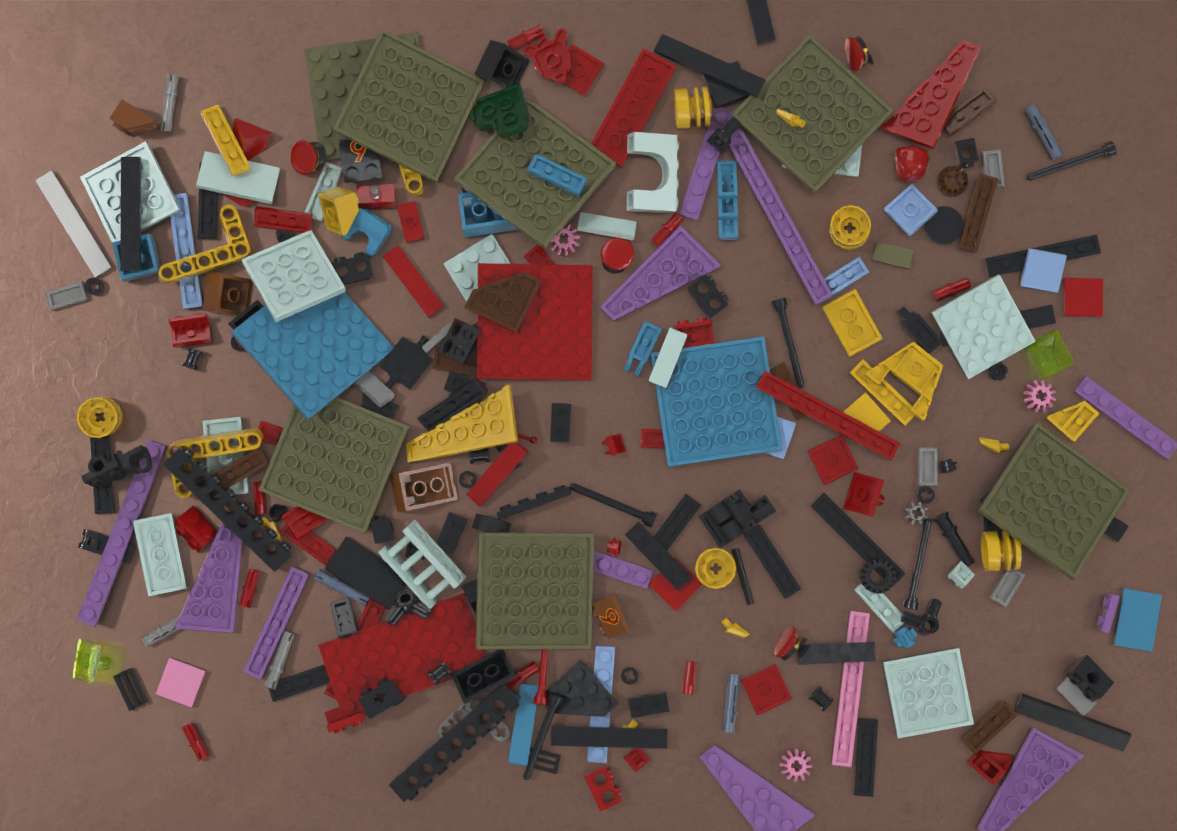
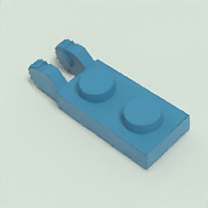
M644 321L629 353L630 357L624 367L625 371L630 369L633 358L640 361V364L636 368L634 375L639 376L662 328Z

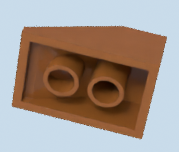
M451 462L390 474L397 512L458 500Z

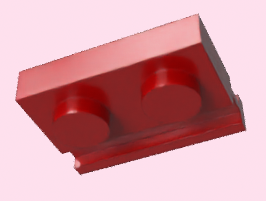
M298 506L281 516L297 540L329 520Z

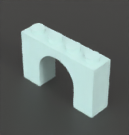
M633 132L627 135V154L653 157L660 164L663 175L661 184L654 191L635 189L628 191L627 211L676 212L679 204L677 198L679 180L677 179L679 141L677 140V135Z

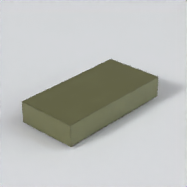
M877 241L872 261L910 269L914 250Z

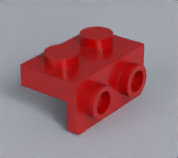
M206 313L169 318L174 348L212 342L210 320Z
M707 317L698 318L694 323H689L688 320L678 321L677 325L673 327L675 330L687 334L682 348L715 344L713 323Z
M194 506L190 507L174 522L175 532L187 541L188 546L192 550H196L198 553L215 538L218 532Z
M339 707L325 712L328 732L334 731V734L345 731V726L351 724L353 727L359 726L367 718L365 711L343 718Z

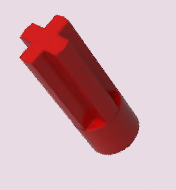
M262 481L253 482L255 514H266L265 493L259 491Z
M686 661L682 694L693 695L697 662Z

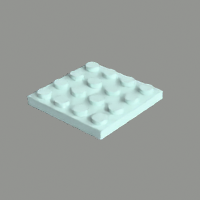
M146 141L80 177L111 242L120 241L121 157H141V231L181 210L149 143Z
M312 230L242 259L245 270L275 322L346 292L345 286Z
M999 274L931 312L967 379L1036 342Z
M959 648L883 662L897 738L974 724Z

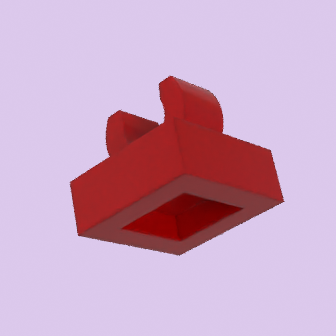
M621 433L606 437V440L601 442L602 445L607 444L609 451L604 452L605 455L610 454L613 456L626 452Z
M633 748L623 757L635 773L650 761L641 748Z

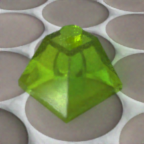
M1057 329L1036 339V342L1024 348L1039 380L1045 379L1074 364Z

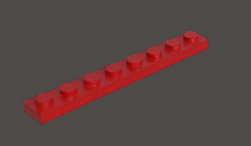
M767 371L763 372L756 386L757 390L890 461L900 445L894 439Z

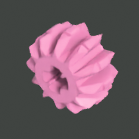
M570 224L567 225L566 229L563 228L550 243L555 244L551 247V251L558 248L557 255H560L561 251L564 250V255L568 256V249L572 253L575 252L572 245L579 247V243L574 240H579L580 236H573L577 229L574 228L572 231H569L571 228ZM560 236H567L568 243L564 244L563 242V244H561Z
M1035 380L1033 381V386L1028 384L1026 387L1029 391L1023 392L1024 395L1028 396L1023 401H1030L1027 408L1031 409L1034 406V412H1038L1040 409L1042 412H1045L1047 410L1046 406L1052 408L1053 405L1050 401H1056L1055 397H1051V394L1056 393V391L1049 390L1052 384L1049 383L1045 386V380H1041L1040 384ZM1038 393L1043 394V398L1037 399L1036 395Z
M797 748L794 750V755L788 750L787 754L789 757L787 758L784 755L781 757L786 763H779L780 767H786L781 773H788L786 776L788 780L793 776L794 782L798 781V776L805 780L803 773L811 774L806 768L813 767L812 764L807 763L811 760V757L807 756L804 758L806 755L804 750L800 755ZM794 761L801 764L800 768L797 767V770L791 766L792 763L795 764Z

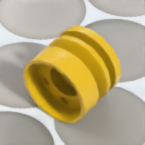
M707 86L701 87V95H698V88L694 87L693 96H689L687 88L674 89L677 129L690 128L691 119H695L696 126L700 127V118H703L705 127L710 126L712 105Z
M849 205L843 206L832 216L829 232L830 238L836 246L844 250H855L864 245L871 228L870 218L866 211L860 207ZM848 226H851V229L855 230H852V233L849 234L848 230L844 229H847Z
M109 397L88 399L80 406L77 412L79 428L84 434L94 438H101L115 433L120 428L123 420L120 405ZM98 413H104L103 417L105 418V420L99 421L100 416L98 415Z
M996 531L982 532L981 556L985 572L999 571L1001 562L1005 570H1010L1011 566L1013 570H1019L1022 558L1021 543L1005 531H1002L1001 539H999Z
M712 548L699 556L696 561L695 570L702 584L708 588L720 589L732 582L736 573V565L730 553L723 549ZM715 563L718 564V567L722 568L718 571V574H714V571L710 570L711 567H714Z

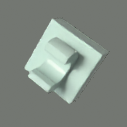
M960 561L948 574V578L952 579L956 583L955 585L962 589L975 574Z

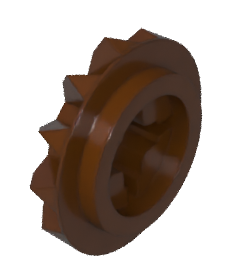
M954 165L944 168L939 173L937 182L939 189L944 194L957 196L966 190L968 178L962 168ZM958 175L956 179L958 184H953L950 187H948L950 183V179H948V177L952 178Z

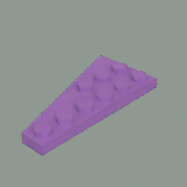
M680 226L600 308L614 321L721 267V265Z
M240 517L238 521L244 525L245 518ZM223 522L218 529L174 628L233 633L242 540Z
M1032 727L977 829L980 831H1004L1013 820L1025 812L1033 802L1050 789L1084 755Z
M716 745L700 755L702 761L755 831H796L815 816L813 812L806 809Z

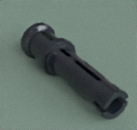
M943 512L935 517L933 521L937 522L942 530V536L947 537L960 560L969 567L976 561L957 532L958 527L952 523L948 516L949 512Z

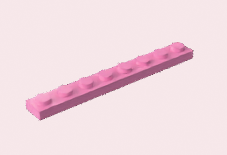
M850 611L846 643L867 641L870 613ZM864 662L843 663L832 765L851 767Z

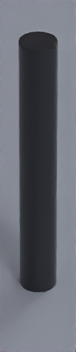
M739 548L732 549L747 605L754 604Z

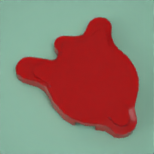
M559 29L552 41L543 36L536 45H526L523 48L524 54L533 59L538 73L542 77L553 80L558 84H562L567 80V74L572 66V55L566 45L568 33L565 29Z

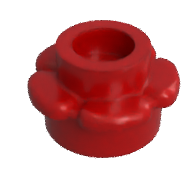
M613 538L612 541H608L607 552H610V556H619L622 547L621 540Z

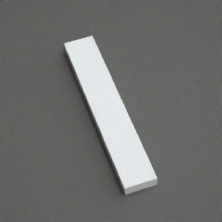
M51 170L35 180L94 277L97 278L112 269V266L54 172Z

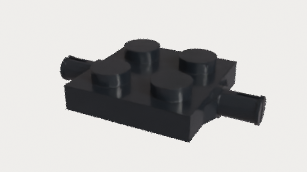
M424 335L416 344L402 336L379 366L390 377L385 383L386 387L391 383L388 387L390 390L396 382L403 384L410 390L433 359L425 354L422 346L429 340L428 338L424 340Z

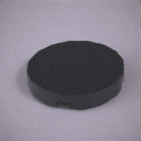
M937 207L938 212L925 223L926 234L937 244L952 243L959 238L963 231L962 217L952 207Z

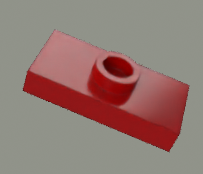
M412 201L397 205L406 243L425 239L416 202Z

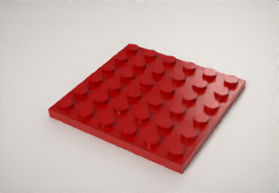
M478 263L477 288L522 272L540 279L541 283L517 333L477 314V329L480 332L477 336L476 377L478 379L592 380L593 265Z

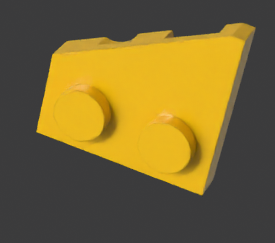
M1082 401L1050 414L1045 419L1069 440L1075 442L1099 413L1086 401Z

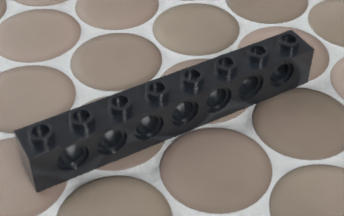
M181 445L165 460L163 465L264 563L276 572L291 557L292 552L290 550L292 548L285 541L281 542L277 538L278 534L272 528L268 529L263 524L264 521L259 515H253L249 511L250 507L244 501L240 502L235 497L236 494L231 488L228 487L226 489L221 484L222 480L216 474L212 475L207 470L208 466L200 460L198 462L193 457L194 453L188 447L184 448ZM190 463L193 469L185 471L182 464ZM203 476L206 478L207 483L201 485L197 482L196 478ZM212 490H218L221 496L219 498H214L211 496L210 492ZM231 503L234 505L235 510L229 512L224 508V505ZM240 517H246L249 523L246 525H242L239 523L238 519ZM259 530L263 536L255 538L252 532ZM274 544L276 546V550L272 552L268 551L266 549V545Z
M508 682L499 686L392 780L389 786L403 802L407 799L412 801L419 794L417 790L422 786L426 788L433 782L432 777L438 774L440 776L448 769L446 765L450 761L455 763L462 756L461 752L465 748L470 750L476 744L475 739L479 736L482 738L491 731L489 727L492 724L498 725L506 718L504 714L508 710L513 712L520 705L518 702L521 697ZM501 700L504 703V709H497L494 704L495 701ZM487 713L490 716V721L483 722L480 714ZM473 726L476 731L475 734H468L466 727ZM454 738L459 739L461 746L454 747L451 740ZM437 752H445L447 758L445 760H440L437 756ZM423 764L431 765L432 772H425ZM409 777H415L418 780V784L411 785L408 780Z

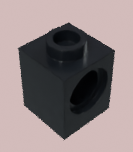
M964 139L953 143L957 166H963V168L973 167L974 163L979 160L975 139ZM962 150H968L970 158H964Z
M386 514L374 516L375 520L371 521L375 544L395 540L391 517L386 518Z

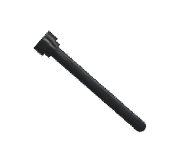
M1112 141L1104 143L1101 149L1029 173L1027 179L1032 181L1101 156L1108 158L1116 156L1115 145Z
M785 297L771 301V304L779 315L796 383L799 388H803L805 383L785 311L787 309L786 305H788Z
M575 483L569 485L570 490L637 517L646 526L652 528L657 513L652 511L642 512Z
M929 518L924 520L909 596H906V600L904 599L902 607L918 610L919 602H917L918 598L916 596L932 524Z
M550 692L549 708L524 771V780L530 779L556 708H559L565 697L559 693Z

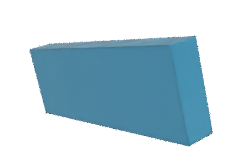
M535 154L527 169L528 173L578 197L588 179L538 154Z

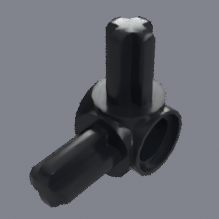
M732 117L722 129L717 128L707 139V142L721 154L732 142L731 136L741 123L738 119Z
M403 590L398 593L397 601L394 604L395 608L386 618V622L391 626H395L404 614L413 613L423 619H427L432 611L420 604V600L414 597L411 591Z
M931 599L927 613L920 617L904 611L901 615V622L916 627V631L923 636L931 635L939 629V619L937 616L942 602L937 599ZM925 622L930 623V631L925 628Z

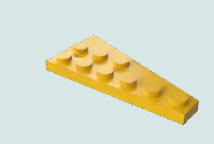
M509 384L497 393L487 396L488 398L473 404L451 417L447 422L437 425L435 429L428 433H423L406 443L408 463L411 464L518 442L511 386Z

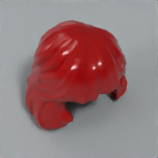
M917 146L897 148L894 159L898 178L910 183L922 179L930 160L928 151Z

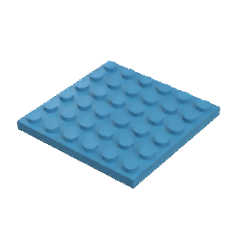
M345 292L278 322L274 321L265 305L231 333L307 420L311 419L387 357L394 348Z
M764 336L682 348L667 387L663 388L655 384L668 467L782 450L774 398L756 389L763 372L767 371L770 373ZM660 352L650 354L652 368H654Z

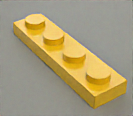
M219 104L201 110V116L232 177L250 171L251 167Z
M862 359L849 374L903 426H906L914 417L909 412L912 405L884 379L876 386L866 378L864 374L872 369V367Z

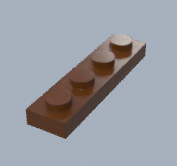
M979 173L958 248L977 253L998 178Z
M258 447L214 474L222 480L221 484L227 489L268 465L269 462ZM205 478L199 484L204 485L207 483V480ZM212 490L210 494L212 497H215L216 495L220 494V492L218 490Z

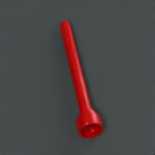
M541 649L538 692L533 697L534 705L547 706L549 702L547 693H545L549 649Z

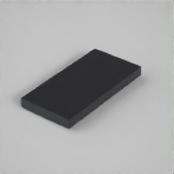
M347 536L325 567V570L389 611L395 603L398 593L403 591L407 585L387 562Z

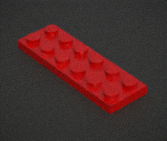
M643 48L591 145L613 160L618 166L623 167L629 156L627 154V135L633 132H642L676 66Z

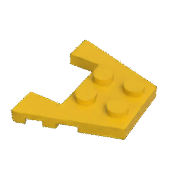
M912 342L867 371L864 376L878 386L889 371L920 395L909 412L923 422L927 417V411L943 365L915 342Z

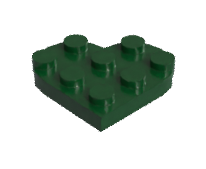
M520 83L483 96L476 101L477 104L470 111V118L480 131L494 128L495 132L502 139L525 132L529 128V112Z

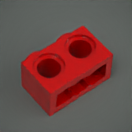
M603 765L584 774V778L600 812L621 803L620 797L623 794L619 785L615 786L612 781L615 777L611 768L607 769ZM597 774H604L606 780L603 783H597L595 776ZM605 792H612L614 798L611 801L604 800L603 794Z

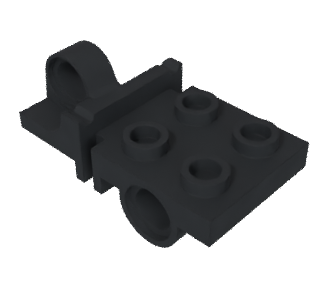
M140 445L124 454L118 450L116 454H110L113 459L111 461L101 456L91 458L88 463L89 472L81 476L83 482L97 489H104L110 485V482L121 480L130 472L137 475L149 472L153 462L148 448ZM142 459L147 460V466L144 469H141L139 466V462Z
M739 489L733 493L736 497L735 499L732 495L728 496L701 514L699 518L718 546L722 548L751 529L753 526L750 522L755 526L776 512L766 495L750 505Z

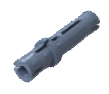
M1034 104L1025 109L1034 124L1032 127L1036 128L1052 160L1061 156L1063 152L1060 150L1046 124V118L1043 119L1037 105Z
M321 569L316 573L314 580L328 586L329 590H335L363 606L368 602L369 597L339 580L338 577H333Z
M728 674L725 710L722 713L724 714L722 732L735 733L740 675Z

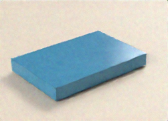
M1122 589L1113 645L1153 652L1162 595Z

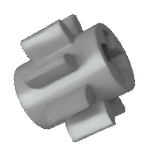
M910 502L911 507L909 509L904 508L908 512V515L904 518H910L912 525L915 523V520L922 524L921 519L928 518L927 515H924V511L928 508H922V502H918L917 506ZM918 508L920 516H916L914 518L912 510H916Z

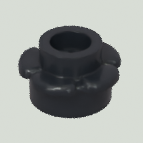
M1002 362L994 364L988 370L993 380H1003L1008 372L1007 367Z
M952 459L942 461V465L939 466L942 474L957 470V462H953Z
M274 504L269 509V517L274 522L281 521V516L286 514V507L284 505Z

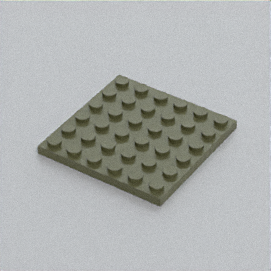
M381 28L332 131L437 182L484 80Z
M418 32L395 35L420 48ZM376 38L305 48L318 143L324 147L326 153L324 162L341 159L338 140L346 137L332 131Z
M809 34L765 79L758 97L755 98L750 95L731 114V117L738 119L746 131L808 188L816 193L894 110ZM777 109L799 116L800 119L805 120V126L803 128L799 126L792 127L777 115Z
M525 97L529 112L528 130L506 139H502L499 134L494 132L457 174L454 182L543 249H546L616 167V163L528 97ZM535 154L588 178L579 197L528 173L527 169Z
M338 397L309 420L293 405L259 491L366 534L410 426Z
M1036 423L978 512L1073 581L1130 490L1042 425Z
M478 532L475 648L591 649L594 533Z

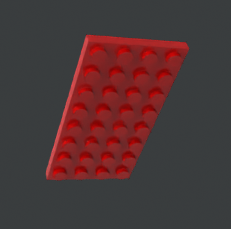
M464 593L437 602L431 608L432 613L427 619H423L415 613L404 614L395 626H391L384 621L358 630L356 635L343 639L336 638L318 645L343 718L365 711L358 700L361 697L360 693L369 687L371 690L378 687L376 683L386 677L388 680L391 678L394 680L404 697L436 685L427 671L436 668L442 660L452 674L486 657L484 649L475 648L476 627ZM447 675L439 681V684L453 679L452 675ZM377 692L375 700L383 702L385 694Z

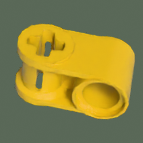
M399 164L408 193L414 197L420 196L424 191L421 175ZM414 182L420 184L419 189L416 191L410 189V185Z

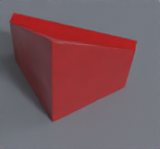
M235 118L232 132L248 161L269 146L271 132Z
M980 750L967 763L989 784L994 786L1007 772L1014 755Z

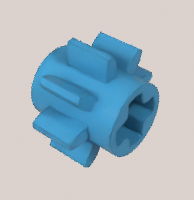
M904 626L894 632L896 638L893 640L897 647L902 646L905 650L916 643L915 637L918 635L913 628L908 629L907 626Z

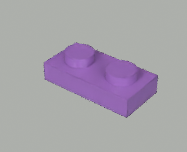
M1108 593V596L1104 597L1102 602L1103 613L1097 619L1099 631L1110 632L1120 596Z

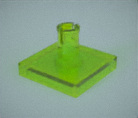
M79 639L73 678L94 684L97 668L105 670L110 668V665L104 663H111V659L109 657H99L101 645Z

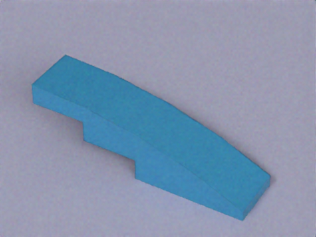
M717 161L719 240H738L736 161Z
M523 683L520 685L519 696L521 699L518 702L520 705L516 709L508 764L527 766L537 707V705L533 704V697L538 692V686Z

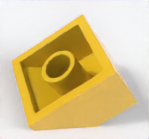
M337 186L317 193L326 229L342 236L347 235L359 211V200L355 192Z

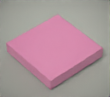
M170 657L156 694L193 707L206 670Z

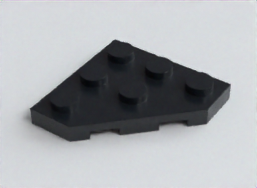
M579 660L545 692L547 697H549L550 692H556L565 697L562 705L556 708L555 714L605 717L619 704L582 660Z

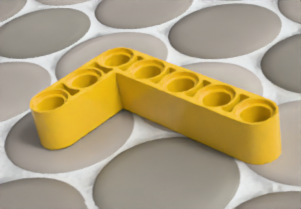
M233 205L223 206L219 214V220L228 244L162 265L158 272V278L162 283L171 284L240 262L248 257L250 246L238 212ZM230 211L233 214V218L226 219L223 213ZM231 229H237L240 235L237 237H233L230 235L229 231ZM243 247L246 253L239 255L236 252V248ZM223 252L228 256V259L221 261L217 255ZM205 258L209 261V265L203 267L199 264V260ZM188 264L191 270L185 273L180 269V266ZM170 270L173 276L164 278L162 272Z
M251 428L180 439L171 443L167 455L169 457L174 453L173 448H179L181 445L184 448L188 447L191 449L195 459L253 450L260 446L263 434L259 429ZM255 435L258 438V442H251L249 436ZM236 438L239 441V445H232L230 439ZM211 442H218L220 448H213ZM192 445H199L201 451L193 450ZM190 463L182 464L186 471L192 470ZM171 473L176 495L180 498L189 497L192 492L190 490H182L180 485L183 483Z

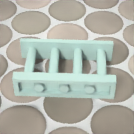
M414 520L402 531L406 536L393 547L387 543L378 553L418 596L421 602L431 609L439 601L437 595L448 585L455 589L466 576L418 522ZM409 542H412L419 550L404 561L398 552ZM425 556L431 565L420 575H417L410 567ZM438 570L445 579L430 590L423 581Z

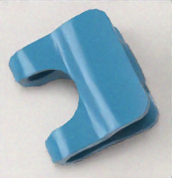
M358 208L359 211L347 235H341V238L348 241L358 231L364 232L369 238L365 254H368L371 258L379 251L393 228L391 224L369 209Z

